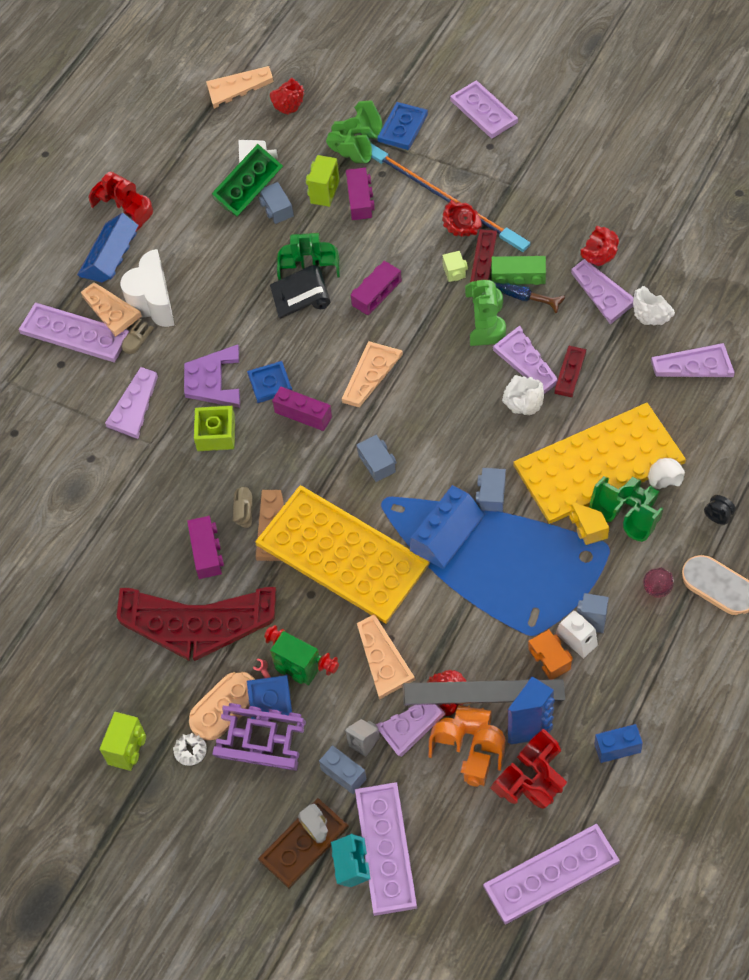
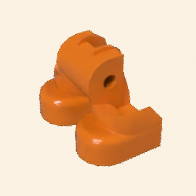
M458 705L455 719L443 718L433 726L429 738V758H432L436 742L454 746L456 741L457 752H460L462 739L465 733L474 735L470 754H474L476 744H481V751L499 754L498 770L501 771L506 739L498 727L490 725L492 719L491 710L474 708L469 705Z

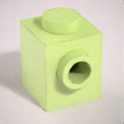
M460 251L442 255L443 267L448 282L466 278L468 265L466 260L462 259Z

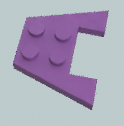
M238 344L184 363L185 398L240 408L239 389L222 390L221 364L239 363Z

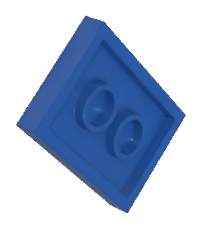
M396 102L378 135V142L409 150L428 115V110Z

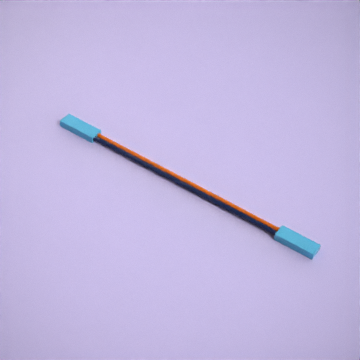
M371 143V158L381 164L385 162L447 202L454 200L456 203L459 202L390 159L388 153ZM478 213L481 223L497 231L499 238L521 252H524L530 246L528 240L507 227L505 229L499 227Z

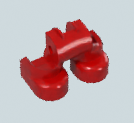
M112 171L108 172L101 179L102 181L98 182L91 189L88 196L90 205L94 208L101 200L107 203L111 198L114 199L117 208L122 206L123 212L131 216L132 220L138 224L137 232L153 214L151 201L147 196L136 193V185L133 182Z
M542 729L517 755V758L525 766L532 767L537 774L534 778L530 779L525 776L514 763H511L493 782L490 789L500 798H505L512 804L518 803V799L522 794L541 809L546 808L549 804H553L554 796L557 793H562L563 787L567 783L563 777L549 766V763L561 752L558 742L545 729Z

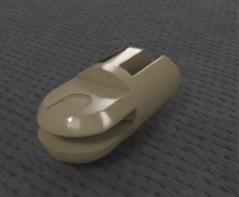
M139 318L122 341V350L129 355L136 353L154 327L151 325L148 327V323H142V320Z
M240 487L234 492L233 522L244 528H249L252 523V493L247 487Z

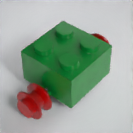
M276 625L269 627L265 632V642L267 644L271 641L273 642L270 652L275 669L279 673L292 676L293 680L300 684L310 685L318 671L321 672L325 669L327 676L337 671L339 667L338 658L330 659V653L319 656L317 648L290 635L284 629L277 631Z

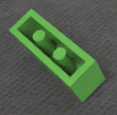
M546 256L492 257V281L495 285L545 284Z

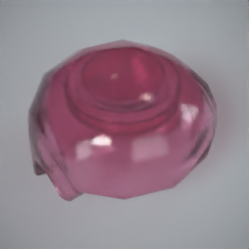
M662 567L651 569L645 574L643 579L644 589L655 598L667 596L674 587L672 573Z

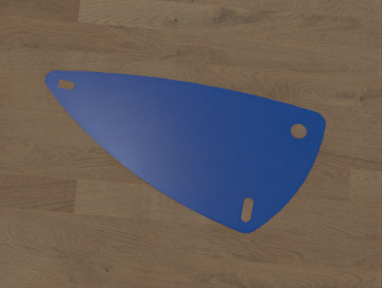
M387 497L382 501L381 507L391 524L410 547L412 535L439 501ZM392 505L403 506L405 510L401 513L392 511ZM482 510L484 517L446 567L442 569L431 562L428 567L448 586L482 611L525 635L535 636L563 619L578 606L579 600H583L584 593L588 594L606 565L610 548L603 541L586 545L583 538H579L577 532L499 511ZM582 551H589L592 553L593 559L588 563L582 562L579 559V554ZM533 608H538L540 612L536 625L530 627L528 621Z

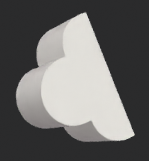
M158 249L151 250L142 256L138 268H133L123 275L121 288L126 303L141 312L142 317L151 316L152 320L160 326H174L166 280Z

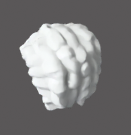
M645 286L635 290L633 307L635 316L640 323L644 325H663L674 316V309L661 295L655 296Z
M514 375L511 382L506 386L502 402L513 413L535 414L543 404V383L532 377L527 379L525 376Z

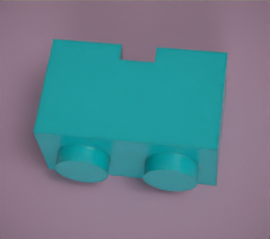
M349 834L331 842L337 884L353 887L371 879L368 862H364V855L367 854L365 838Z

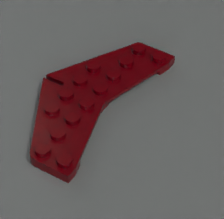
M264 587L256 589L254 593L207 605H186L140 593L136 589L120 588L117 619L126 628L190 661L191 647L194 644L193 660L196 661L273 623L275 619L277 590L276 587Z

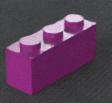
M366 168L346 170L352 220L372 218V211H375L374 200L370 201V198L373 197L372 187L368 186L371 185L370 174H367Z
M386 261L376 266L374 271L363 280L362 284L352 291L350 295L352 306L369 316L402 282L401 270Z
M284 387L279 388L272 400L275 413L321 431L326 429L332 418L331 406L329 404Z
M210 516L187 520L196 572L199 579L221 575V567L224 566L222 555L218 556V550H221L219 538L215 539L214 535L218 533L216 522L212 523Z

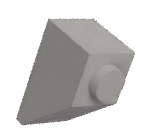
M360 719L345 730L349 747L365 757L380 738L378 727L371 721L366 722Z

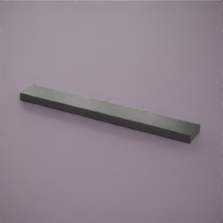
M563 679L539 680L554 690L553 698L555 701L565 700ZM529 680L403 683V704L514 702Z

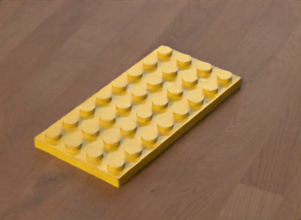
M645 403L513 461V466L548 523L551 524L569 516L573 503L589 507L594 486L603 476L609 477L608 484L619 489L632 476L640 479L641 483L649 480L648 473L650 467L658 459L672 458L680 465L685 464L686 459L648 403Z
M301 485L255 541L256 545L370 615H375L378 620L387 624L430 564L429 561L410 552V549Z

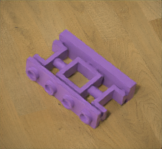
M229 703V706L223 705L221 719L230 721L227 740L216 739L217 744L213 749V755L216 758L297 771L299 753L290 751L293 732H304L306 721L304 718H301L300 714L289 713V716L281 715V711L270 709L268 713L262 712L261 708L249 706V709H243L239 704ZM230 714L254 717L256 719L248 718L246 729L236 728L238 718ZM270 720L297 724V726L288 725L286 736L276 734L278 724L270 722ZM253 725L271 728L267 747L249 744ZM234 736L244 737L242 747L250 750V752L224 748V746L232 747ZM274 743L284 744L283 755L291 757L284 758L265 755L264 752L273 753Z

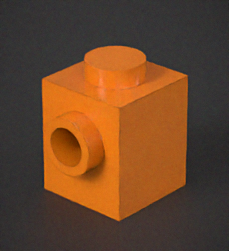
M475 751L471 755L469 752L467 761H463L461 773H464V781L475 787L479 785L485 786L491 764V755Z

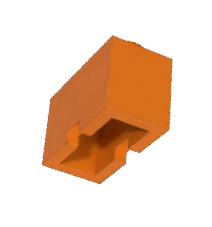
M549 629L528 641V650L537 662L541 660L544 664L542 670L549 680H553L571 670L573 660L568 650L562 648L559 637L556 634L553 635Z

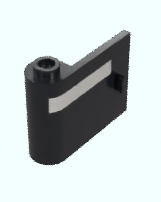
M318 265L308 266L270 284L280 319L311 304L314 308L322 310L331 303L321 268Z

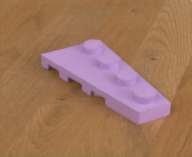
M585 259L572 268V275L609 324H612L633 307L634 297Z
M520 326L493 346V351L522 376H525L527 379L532 377L535 380L541 381L544 394L557 384L558 379L547 363L541 359V355L534 349L530 339L524 335Z
M724 343L651 357L655 375L660 377H734V370Z
M140 367L105 422L106 427L131 437L139 438L146 410H148L149 399L153 394L158 378L156 372Z

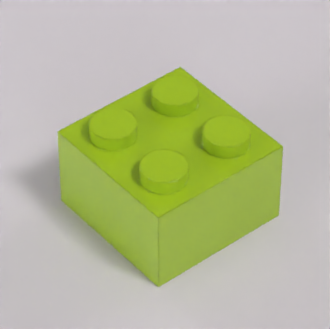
M317 155L315 162H312L311 172L306 176V185H308L307 195L310 197L311 204L331 206L340 182L337 158Z
M232 406L195 408L194 442L197 451L235 449V415Z
M114 712L99 749L108 765L129 771L132 770L133 765H136L140 746H143L146 740V734L138 717Z

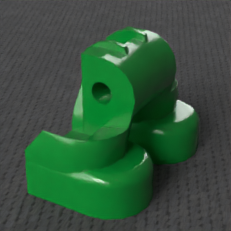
M319 233L290 235V244L283 246L277 254L278 280H281V269L297 268L296 262L301 261L302 269H304V255L312 256L313 265H316V260H319V266L335 265L337 278L340 277L338 250L331 243L320 242Z
M603 476L594 486L589 508L602 512L606 522H611L620 513L622 505L627 504L631 506L632 509L625 515L623 521L624 531L633 540L641 542L647 540L655 530L656 524L660 521L664 509L661 507L657 511L652 508L659 491L651 485L646 490L641 488V480L633 476L624 486L617 489L608 484L609 477Z

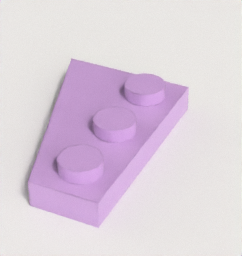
M438 704L414 705L407 711L399 715L396 714L390 717L391 719L383 723L380 722L376 726L396 754L402 757L445 713Z

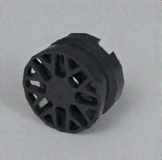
M713 495L710 503L704 508L706 516L720 525L727 524L731 515L736 511L735 505L721 495Z

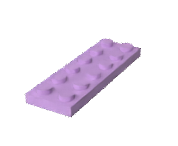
M39 303L33 305L19 328L20 334L114 363L122 351V341L129 333L128 330H124L115 337L102 322Z
M397 782L355 789L362 837L365 838L367 851L365 860L368 862L370 871L369 887L374 916L417 909Z
M595 824L484 883L483 887L503 923L506 925L619 864L620 860L598 824Z

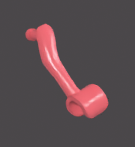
M257 659L261 662V667L253 666V669L260 671L264 678H271L267 671L268 663L265 660Z

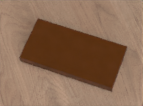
M319 798L312 804H315L327 820L326 828L328 832L326 840L317 843L297 818L258 858L259 862L288 889L329 849L331 842L337 840L349 828L348 824Z

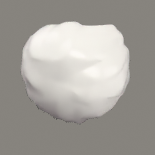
M672 458L658 459L650 467L648 473L649 484L655 489L666 488L668 485L680 486L684 480L685 471Z

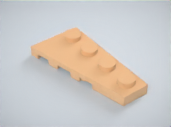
M269 66L206 81L213 108L219 107V104L222 102L228 103L232 101V98L238 95L244 96L251 89L257 90L272 83L273 77Z
M94 282L81 292L85 301L115 337L142 317L139 310Z
M368 341L342 397V403L360 408L401 358L403 351Z
M372 615L357 623L379 700L402 688L403 683L415 681L414 675L377 617Z

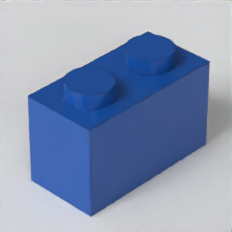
M634 724L595 734L594 745L600 763L641 753L643 742L637 725Z

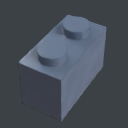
M278 182L263 188L260 192L259 202L262 207L265 206L269 219L272 218L276 224L294 216L292 204Z
M377 435L356 444L358 456L375 482L396 472L395 464L397 462L393 454L389 455L385 442L383 440L380 441Z
M482 468V475H478V486L481 488L480 492H476V503H479L481 510L503 512L506 469Z
M584 593L583 601L579 600L577 612L595 628L596 632L604 633L609 597Z
M333 745L319 760L321 770L352 794L367 779L365 770Z

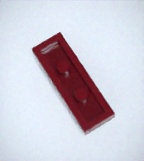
M568 346L554 394L573 398L587 349Z

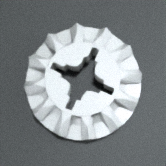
M193 733L182 735L179 740H176L175 747H173L174 756L183 765H195L205 757L207 751L206 743L199 735L196 736ZM187 743L193 747L194 755H191L189 751H185Z

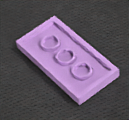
M477 80L450 96V101L491 139L518 123V118Z

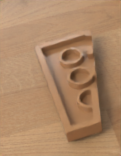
M262 490L258 537L284 506L281 490ZM257 546V561H281Z

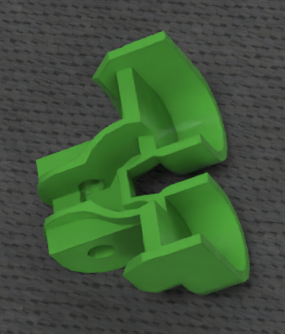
M359 101L354 107L357 112L356 117L345 121H335L331 127L332 132L328 133L326 142L333 151L340 153L345 158H351L354 163H368L372 156V146L369 139L378 138L383 125L373 101Z
M477 280L465 285V296L473 298L476 330L470 333V346L497 344L506 337L505 321L497 316V313L503 307L502 292L490 280Z

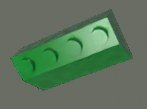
M257 143L213 191L212 197L225 210L238 217L283 168V165Z

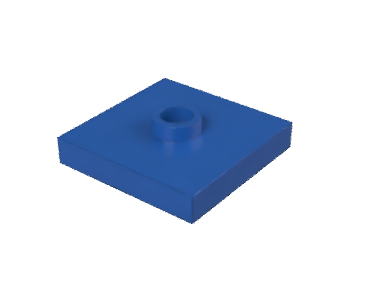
M282 361L247 371L257 403L273 399L280 387L292 390Z
M288 675L247 681L250 706L261 708L262 712L269 713L271 709L281 711V715L289 716V713H292Z

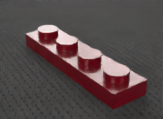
M479 230L470 282L490 279L497 231Z

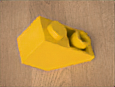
M573 503L569 516L571 522L577 526L579 538H583L586 545L608 539L609 526L602 512Z

